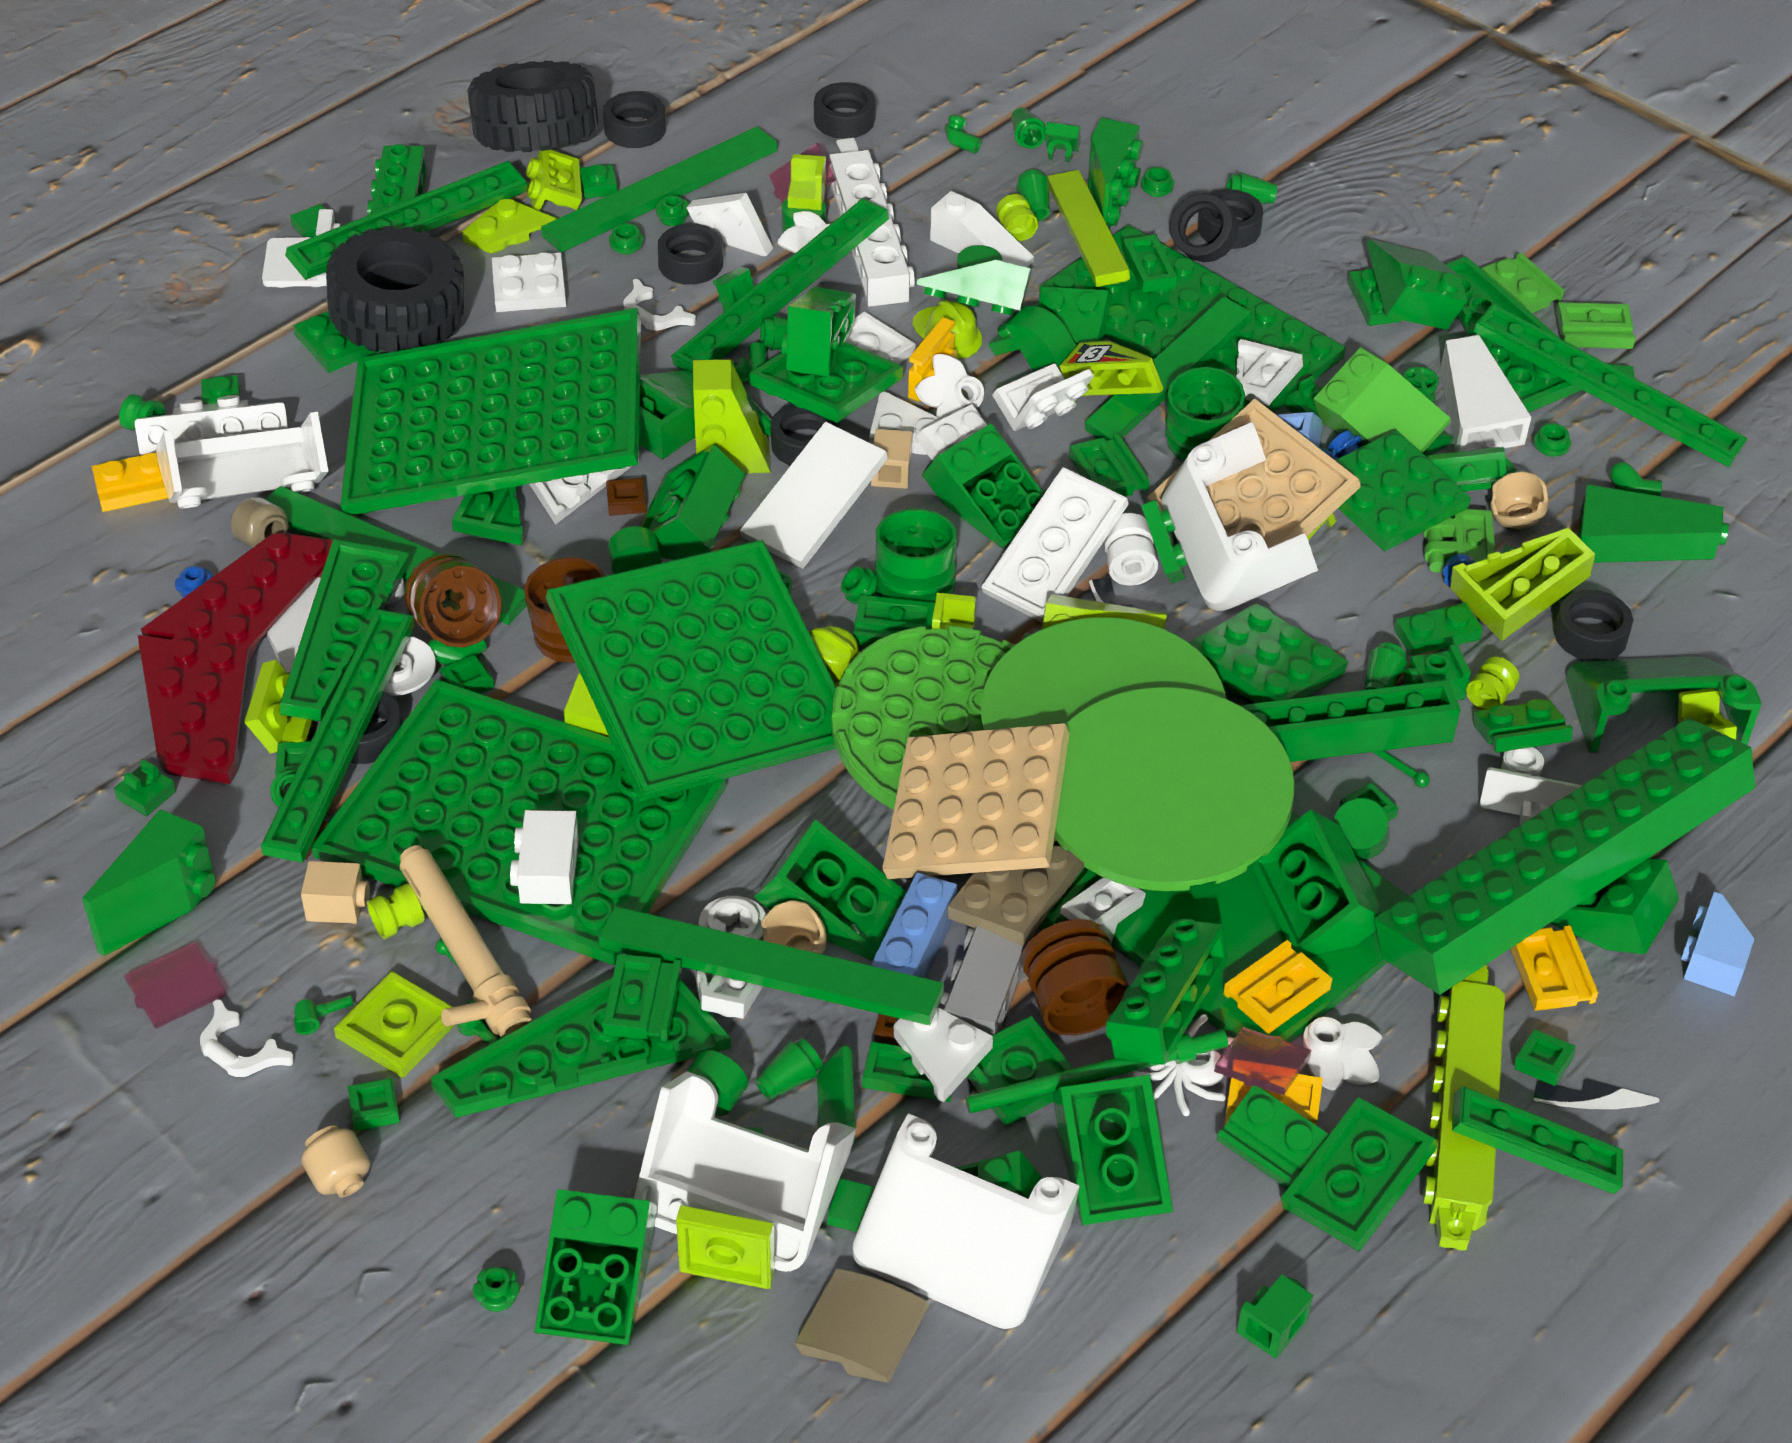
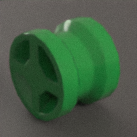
M1413 367L1406 370L1403 377L1435 404V391L1439 384L1437 374L1425 367Z
M134 393L130 394L121 405L119 412L120 425L122 428L131 431L136 430L135 420L137 418L165 415V406L161 402L155 400L146 401L143 396Z

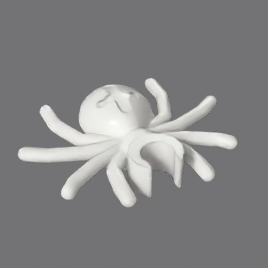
M1202 1014L1192 1024L1186 1034L1193 1037L1199 1027L1207 1021V1015ZM1227 1037L1228 1045H1235L1236 1040L1232 1037ZM1215 1050L1198 1054L1193 1061L1176 1064L1175 1061H1171L1165 1065L1160 1064L1142 1069V1071H1134L1132 1074L1133 1077L1150 1075V1079L1153 1081L1165 1078L1153 1091L1154 1100L1174 1080L1177 1104L1184 1116H1188L1190 1111L1184 1099L1182 1081L1186 1089L1205 1099L1224 1101L1226 1099L1224 1094L1208 1092L1198 1087L1214 1085L1226 1073L1227 1065L1225 1059Z

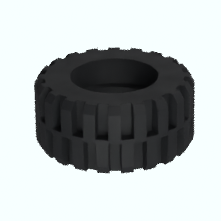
M529 61L522 64H509L506 67L493 68L492 71L481 73L479 77H475L467 90L473 135L482 146L490 147L492 150L532 152L534 150L546 151L550 150V148L566 147L568 144L578 143L582 141V138L591 136L599 123L594 78L588 69L576 63Z
M385 226L383 230L377 231L374 228L364 231L363 235L355 234L349 237L346 244L341 243L328 260L326 285L330 320L344 337L348 336V340L359 347L365 345L370 351L378 353V350H384L389 353L434 345L438 343V340L442 342L446 340L461 323V317L464 314L463 265L456 252L442 239H434L431 233L426 231L419 233L410 227L394 229V226Z

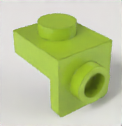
M1710 688L1686 691L1679 694L1678 724L1691 718L1736 740L1737 726L1719 713L1720 693L1718 690Z

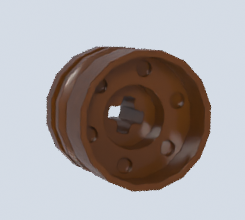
M440 553L427 557L414 567L406 581L404 599L408 613L414 616V621L433 639L446 646L464 648L479 643L492 633L500 619L502 601L497 585L487 573L457 554ZM450 589L452 591L450 593L451 600L446 603L444 602L446 599L445 591Z
M559 558L539 566L528 576L524 586L525 600L531 619L535 644L544 656L559 662H575L545 598L548 589L604 577V572L597 564L584 558Z
M1073 919L1056 923L1033 937L1021 955V966L1028 977L1029 986L1035 993V1001L1043 1021L1050 1031L1059 1035L1077 1036L1105 1027L1108 1016L1116 1010L1123 999L1126 988L1129 986L1124 972L1116 960L1115 951L1111 946L1106 931L1102 925L1092 920Z

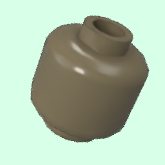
M251 497L242 501L236 507L231 519V529L235 538L251 548L272 534H287L289 527L288 517L284 510L263 498Z

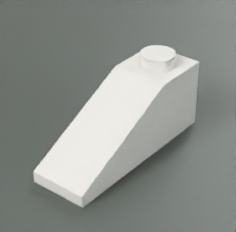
M950 191L931 207L930 241L956 253H960L969 246H989L1001 254L1003 262L1028 267L1034 262V256L979 203Z

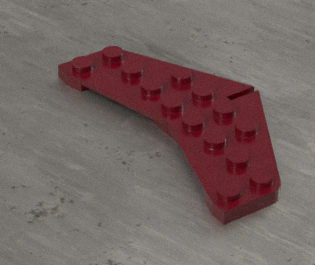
M286 533L272 534L141 628L142 635H138L157 757L164 772L175 776L231 784L239 762L238 738L247 665L260 639L316 577L321 578L333 540Z

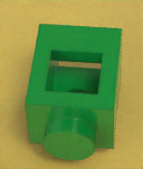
M1455 644L1450 645L1448 651L1412 656L1409 668L1405 669L1404 680L1405 685L1449 680L1458 701L1465 699L1471 671L1458 645Z
M1281 1274L1270 1288L1264 1285L1256 1293L1251 1303L1246 1301L1241 1307L1237 1333L1276 1359L1308 1321L1314 1295L1308 1292L1298 1280L1290 1277L1287 1278Z

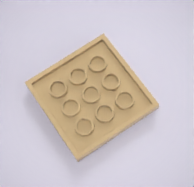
M1253 399L1210 440L1253 422L1266 460L1206 486V489L1228 537L1243 531H1254L1263 537L1269 549L1304 533L1307 537L1353 495L1361 485L1356 476L1259 401ZM1180 467L1147 497L1149 502L1156 500L1162 511L1164 510L1162 496Z
M1066 724L908 737L882 868L887 879L915 877L917 872L928 876L1050 867L1070 735Z

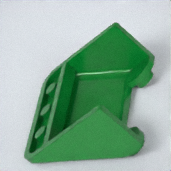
M1701 656L1580 661L1572 664L1568 668L1566 682L1589 753L1598 752L1608 716L1620 715L1629 709L1632 699L1631 693L1694 691L1715 688L1720 693L1729 721L1737 726L1736 740L1748 745L1762 704L1756 687L1751 681L1716 661Z

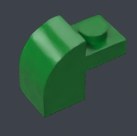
M1024 306L1010 321L997 329L998 335L988 344L995 356L1020 349L1033 372L1054 363L1056 366H1059L1077 347L1059 318L1048 310L1037 306Z

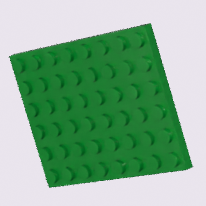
M638 308L358 358L340 503L343 513L348 515L365 514L378 510L439 501L458 496L473 495L481 492L548 482L561 478L638 465L641 317Z
M436 679L311 848L313 858L324 862L360 864L363 876L397 888L404 884H409L400 870L401 854L409 847L419 845L431 852L467 913L615 966L617 955L622 953L600 948L598 940L612 910L616 906L642 913L649 912L725 791L726 779L639 802L609 737ZM525 810L576 811L579 840L572 904L520 903L518 886H511L512 860H519L520 853H515V829L523 828Z

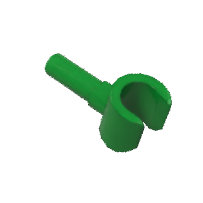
M349 995L318 1005L312 1000L303 999L299 1001L294 1008L295 1018L293 1020L297 1034L308 1035L316 1032L320 1027L319 1017L353 1006L352 997Z
M473 1000L467 1001V1004L475 1003ZM483 1019L457 1024L461 1034L465 1036L477 1035L488 1045L499 1040L484 1024Z

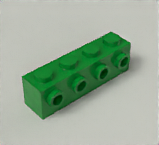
M402 144L383 146L381 159H376L375 162L376 179H373L371 183L373 200H368L367 216L424 194L427 178L424 146H405Z
M1173 919L1165 933L1159 936L1153 952L1147 960L1143 961L1140 972L1131 986L1126 988L1123 999L1116 1010L1108 1016L1106 1035L1108 1039H1111L1114 1058L1161 1065L1166 1064L1228 961L1222 924L1198 922L1192 919Z

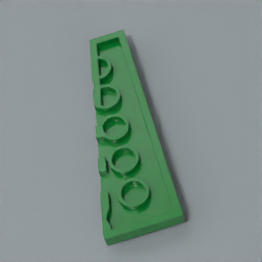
M333 539L282 696L280 715L315 721L322 720L375 610H384L409 564V552Z

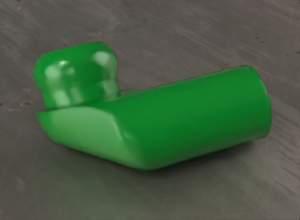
M955 114L950 115L948 124H945L944 127L948 142L955 147L977 154L981 147V138L966 133L963 129L966 124L964 117Z
M755 342L749 346L748 361L740 357L739 364L735 360L732 362L741 382L750 381V372L766 363V346L763 343Z

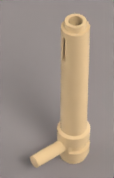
M419 845L406 849L400 856V870L414 890L419 902L474 992L473 1001L475 1003L442 1010L441 1019L445 1026H452L485 1019L491 1031L503 1038L532 1022L529 1005L523 997L518 996L519 989L513 979L503 973L431 852Z

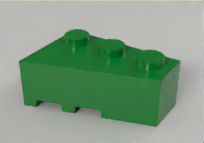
M813 287L788 306L787 334L783 337L781 348L782 355L787 356L786 370L829 377L854 326L856 293Z

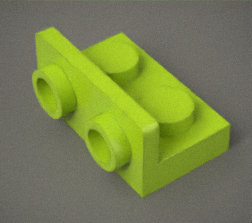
M551 149L546 151L540 150L536 158L532 157L526 170V177L530 179L527 197L531 198V208L540 211L544 201L548 200L558 206H566L577 210L582 201L579 159Z
M277 660L262 663L244 721L270 754L277 752L278 743L306 742L312 722L309 719L280 715V703L290 674L284 670Z

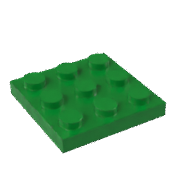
M845 343L829 377L786 370L787 356L782 355V353L750 372L751 386L763 390L769 395L777 396L793 403L796 407L804 408L823 416L826 420L837 423L903 379L902 365L849 343Z
M1397 430L1335 460L1356 476L1361 485L1338 509L1384 552L1468 509L1471 497Z
M1257 603L1189 642L1210 662L1222 682L1255 703L1309 697L1345 674L1349 662L1336 654L1330 647L1320 644L1304 634L1300 628L1288 624L1274 615L1268 608L1262 607Z

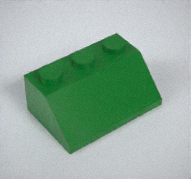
M715 444L665 473L639 527L647 528L655 534L661 558L671 560L682 559L708 553L715 547L717 543L715 537L719 529L729 518L727 511L740 494L738 488L745 473Z
M1310 809L1285 830L1279 842L1268 855H1262L1258 860L1250 864L1286 939L1292 944L1291 948L1296 953L1302 952L1305 956L1309 957L1357 946L1376 931L1374 918L1383 913L1384 910L1340 825Z

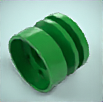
M1199 367L1179 374L1170 383L1167 394L1168 415L1165 438L1169 450L1177 458L1185 461L1195 447L1209 441L1244 409L1245 392L1243 385L1234 375L1218 368Z
M905 509L894 512L881 520L876 528L875 574L877 575L876 592L880 597L935 603L937 593L952 594L954 592L957 538L956 528L951 521L937 512L925 509Z

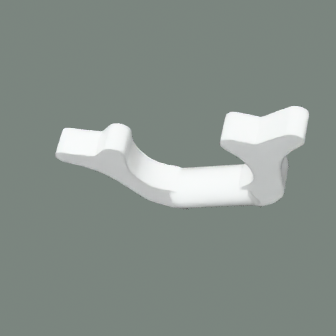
M639 279L633 280V290L623 301L624 310L638 308L641 324L646 329L658 331L677 325H696V316L684 312L681 306H676L672 312L663 316L652 315L638 306V303L653 298V288L643 286Z
M218 999L213 1002L214 1016L200 1036V1046L204 1056L209 1057L225 1069L229 1075L234 1077H246L270 1066L293 1065V1054L277 1048L274 1039L267 1040L264 1047L257 1054L250 1057L237 1056L219 1043L218 1037L224 1031L238 1026L240 1019L237 1012L227 1011L221 1000Z

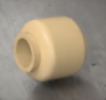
M332 1125L317 1131L306 1140V1149L302 1153L301 1163L320 1194L331 1195L337 1193L340 1198L355 1193L364 1185L362 1178L367 1174L371 1163L352 1130L338 1129L337 1126Z

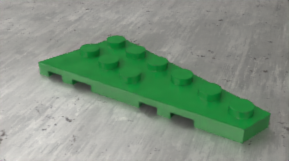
M1467 256L1445 264L1461 276L1468 301L1458 314V317L1468 336L1479 335L1473 332L1475 325L1493 303L1559 338ZM1480 336L1528 413L1582 391V389Z
M612 978L432 1076L431 1083L433 1090L454 1117L458 1118L698 1057L705 1050L719 1052L731 1049V1037L708 1011L701 1009L700 1001L681 979L679 981L668 1041H661V1037L658 1036L638 1039L603 1035L602 1024L612 983Z

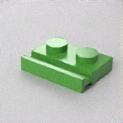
M1518 253L1515 259L1508 257L1482 268L1486 274L1531 313L1549 307L1554 300L1557 302L1563 300L1565 290L1522 253Z
M1558 303L1556 315L1560 336L1563 337V341L1574 347L1633 349L1636 336L1632 332L1634 327L1629 304Z

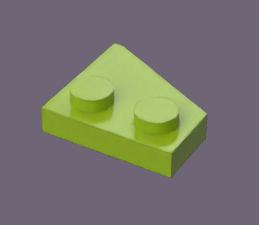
M503 199L491 206L462 231L463 242L492 254L506 249L510 245H518L529 241V233L540 230L541 226L556 220V218L512 199Z

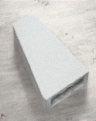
M1475 335L1446 340L1441 363V374L1448 415L1451 419L1450 427L1452 438H1454L1455 452L1525 445L1531 416L1481 337Z

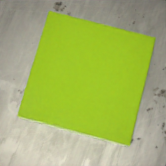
M391 971L334 1027L335 1037L401 1078H404L455 1026H445L441 1019L442 1010L452 1008L453 1006Z
M680 1205L676 1217L679 1271L771 1289L775 1276L774 1223Z

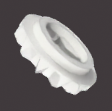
M725 896L709 903L702 910L698 923L702 927L726 932V926H731L740 917V928H735L729 933L762 940L764 939L761 922L766 914L758 903L749 898Z

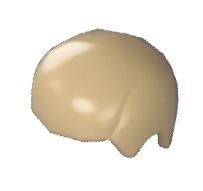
M1524 471L1510 473L1494 483L1492 487L1491 511L1497 523L1505 528L1521 530L1533 527L1546 515L1548 509L1547 487L1545 482L1536 474Z
M789 900L775 905L763 917L761 922L764 933L763 941L822 954L825 950L827 942L825 925L818 914L807 903Z

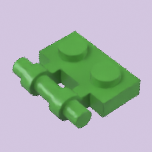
M1466 509L1423 532L1424 537L1428 540V544L1424 548L1425 560L1429 563V569L1435 573L1443 571L1444 562L1455 555H1468L1476 563L1487 559V555L1495 553L1492 511ZM1453 537V542L1443 541V538Z

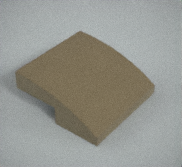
M836 1268L799 1334L795 1345L803 1356L842 1363L848 1375L889 1383L929 1305L926 1300L893 1284L864 1274Z

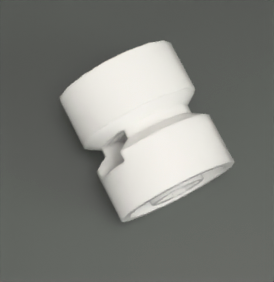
M1134 513L1122 514L1104 540L1109 574L1114 581L1122 585L1132 586L1145 583L1158 570L1156 550L1153 547L1154 541L1146 518L1142 515Z

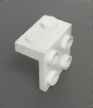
M319 209L316 236L341 226V223H335L333 209ZM312 237L269 239L262 274L263 285L278 288L327 286L326 272L305 280L285 256L287 247Z
M1054 363L996 389L992 396L1013 431H1017L1025 426L1028 429H1033L1047 420V416L1054 413L1062 416L1074 409L1077 405L1075 401L1088 391L1087 385L1094 375L1088 369L1065 380Z

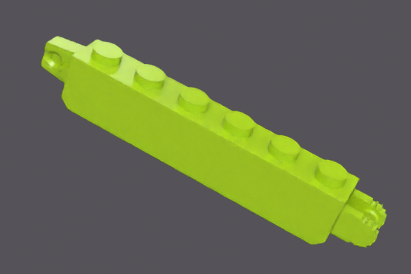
M1487 965L1451 987L1448 996L1441 995L1437 1012V1022H1444V1031L1438 1030L1434 1056L1441 1057L1442 1062L1441 1066L1435 1065L1431 1092L1439 1093V1101H1432L1428 1126L1429 1129L1436 1130L1437 1149L1426 1163V1166L1433 1167V1177L1426 1176L1423 1204L1430 1205L1429 1223L1436 1224L1438 1246L1455 1248L1462 1251L1467 1250L1472 1230L1476 1231L1486 1224L1489 1205L1492 1204L1494 1191L1496 1148L1452 1131L1454 1093L1461 1086L1499 1100L1505 994L1497 986L1488 985Z

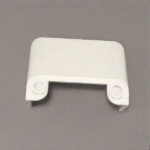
M690 1072L683 1073L661 1088L634 1199L648 1200L657 1206L655 1227L677 1234L676 1217L680 1205L774 1223L775 1269L788 1272L799 1268L806 1261L850 1154L856 1128L836 1122L825 1124L815 1132L810 1148L807 1150L714 1118L718 1104V1094L713 1084L702 1076Z
M908 1113L896 1135L854 1238L852 1248L854 1260L867 1271L1002 1329L1017 1327L1027 1317L1071 1226L1079 1185L1058 1177H1046L1035 1185L1029 1199L931 1158L937 1140L934 1128L927 1121Z

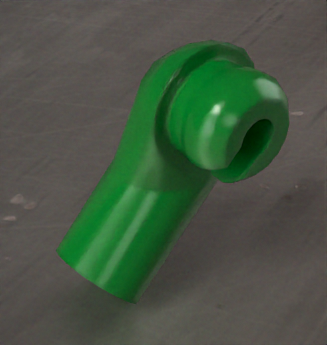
M1625 462L1616 463L1611 468L1610 478L1619 490L1661 496L1662 481L1642 479L1636 470Z
M435 639L427 642V645L430 646L435 655L436 663L445 666L474 654L478 656L487 649L484 639L479 643L464 648L446 646Z

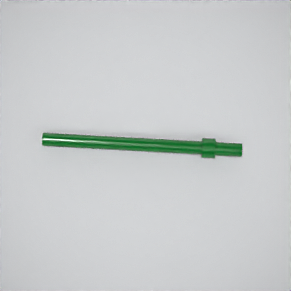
M1223 1029L1191 1037L1189 1034L1182 1035L1167 1062L1175 1061L1176 1064H1182L1195 1060L1198 1054L1228 1047L1227 1035ZM1111 1058L965 1097L968 1111L972 1114L1053 1093L1060 1087L1091 1083L1160 1064Z

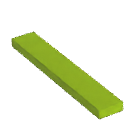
M1075 170L1047 176L1049 190L1095 286L1100 287L1130 280L1129 268L1080 171Z

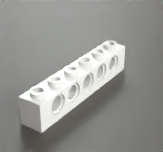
M869 150L829 154V182L840 216L862 198L888 211L889 220L851 251L868 307L909 302V288L915 285L914 271L912 266L907 267L906 246L900 245L899 225L893 224V208L891 203H887L885 183H880L878 163L872 162Z

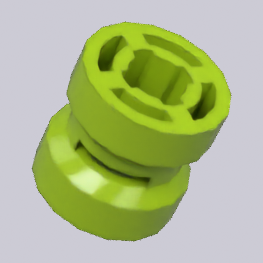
M1011 194L1004 197L998 203L996 215L1000 223L1018 242L1025 241L1036 233L1038 221L1024 196Z
M1488 658L1466 688L1469 700L1481 710H1487L1495 705H1503L1508 694L1515 689L1520 680L1517 668L1504 658Z
M409 884L395 888L393 894L388 896V898L379 895L367 900V908L378 934L384 940L396 935L400 926L413 928L425 921L420 902Z

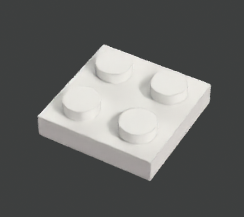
M561 252L520 256L506 255L492 258L496 312L566 307Z

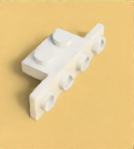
M230 395L217 398V403L203 405L202 400L180 402V407L174 408L171 415L137 418L135 420L139 453L144 455L156 452V447L164 431L172 430L174 443L288 429V423L283 402L249 405L248 400H240L238 395Z
M1489 767L1485 775L1480 806L1486 809L1520 815V826L1582 785Z

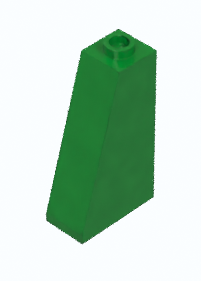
M1587 484L1580 509L1577 536L1595 553L1593 563L1711 560L1715 557L1718 545H1725L1729 523L1723 522L1724 507Z

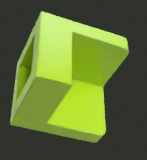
M793 154L791 158L788 208L822 210L826 190V157Z
M937 593L932 629H948V625L974 629L976 598L973 596Z

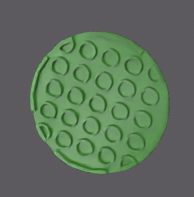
M1084 618L1042 629L1026 637L1004 654L989 674L981 697L982 731L1066 724L1079 712L1096 702L1119 693L1137 689L1172 687L1198 690L1226 699L1222 682L1210 662L1195 647L1177 635L1160 627L1130 619Z
M948 625V629L926 630L925 626L892 633L877 640L860 652L847 666L845 674L841 678L838 687H836L831 713V728L835 747L841 761L855 781L880 803L894 810L907 738L982 731L981 697L985 683L997 662L1015 646L1014 644L1003 640L1001 643L995 639L980 635V630Z
M1156 687L1137 689L1119 693L1096 702L1079 712L1066 723L1070 735L1054 838L1065 851L1069 850L1083 861L1084 867L1106 879L1130 887L1154 891L1190 890V886L1212 881L1215 884H1219L1246 872L1247 866L1258 860L1262 855H1268L1279 842L1287 828L1294 799V777L1289 757L1283 745L1266 724L1243 707L1227 699L1185 688Z

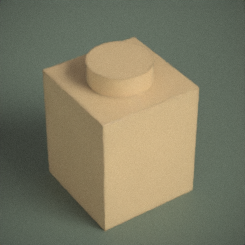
M876 429L873 445L885 450L888 459L871 480V486L908 489L912 460V431Z
M309 861L301 891L306 921L357 924L361 907H367V900H369L370 895L369 882L363 881L360 864Z

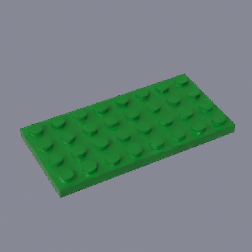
M1127 225L1113 235L1129 268L1130 280L1096 287L1081 257L1039 287V297L1042 287L1109 290L1112 300L1104 336L1123 347L1151 357L1152 360L1223 296L1251 311V321L1201 367L1222 369L1236 377L1239 354L1238 342L1240 339L1302 354L1303 367L1269 406L1264 405L1272 412H1275L1285 404L1286 396L1298 390L1299 383L1310 376H1313L1316 380L1341 361L1345 355V346L1162 243L1161 245L1177 276L1176 288L1142 293L1122 251V245L1125 238L1147 235L1130 225ZM1245 400V407H1246L1251 401Z

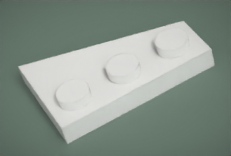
M632 466L529 485L556 525L605 488L606 481L615 480Z

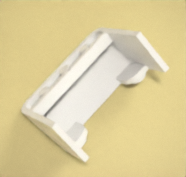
M318 412L310 413L302 426L297 428L174 443L172 430L164 431L156 447L158 464L169 502L178 503L179 509L198 507L202 505L201 500L276 490L279 486L291 488L292 491L297 493L315 490L314 484L319 483L328 473Z
M1253 422L1195 447L1189 453L1162 496V506L1164 510L1169 509L1176 527L1174 534L1178 543L1182 545L1189 568L1203 600L1209 608L1216 611L1230 609L1318 571L1305 533L1269 549L1263 537L1254 531H1243L1228 537L1209 496L1206 486L1266 460Z

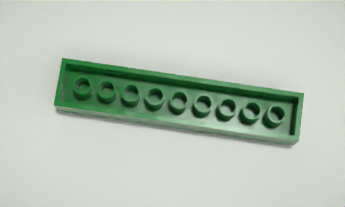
M1691 718L1684 720L1375 917L1382 959L1441 995L1755 789L1752 747Z

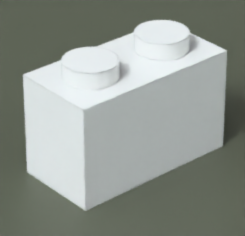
M525 810L523 828L515 829V853H520L519 860H512L510 871L511 886H518L520 903L572 904L579 840L576 811Z

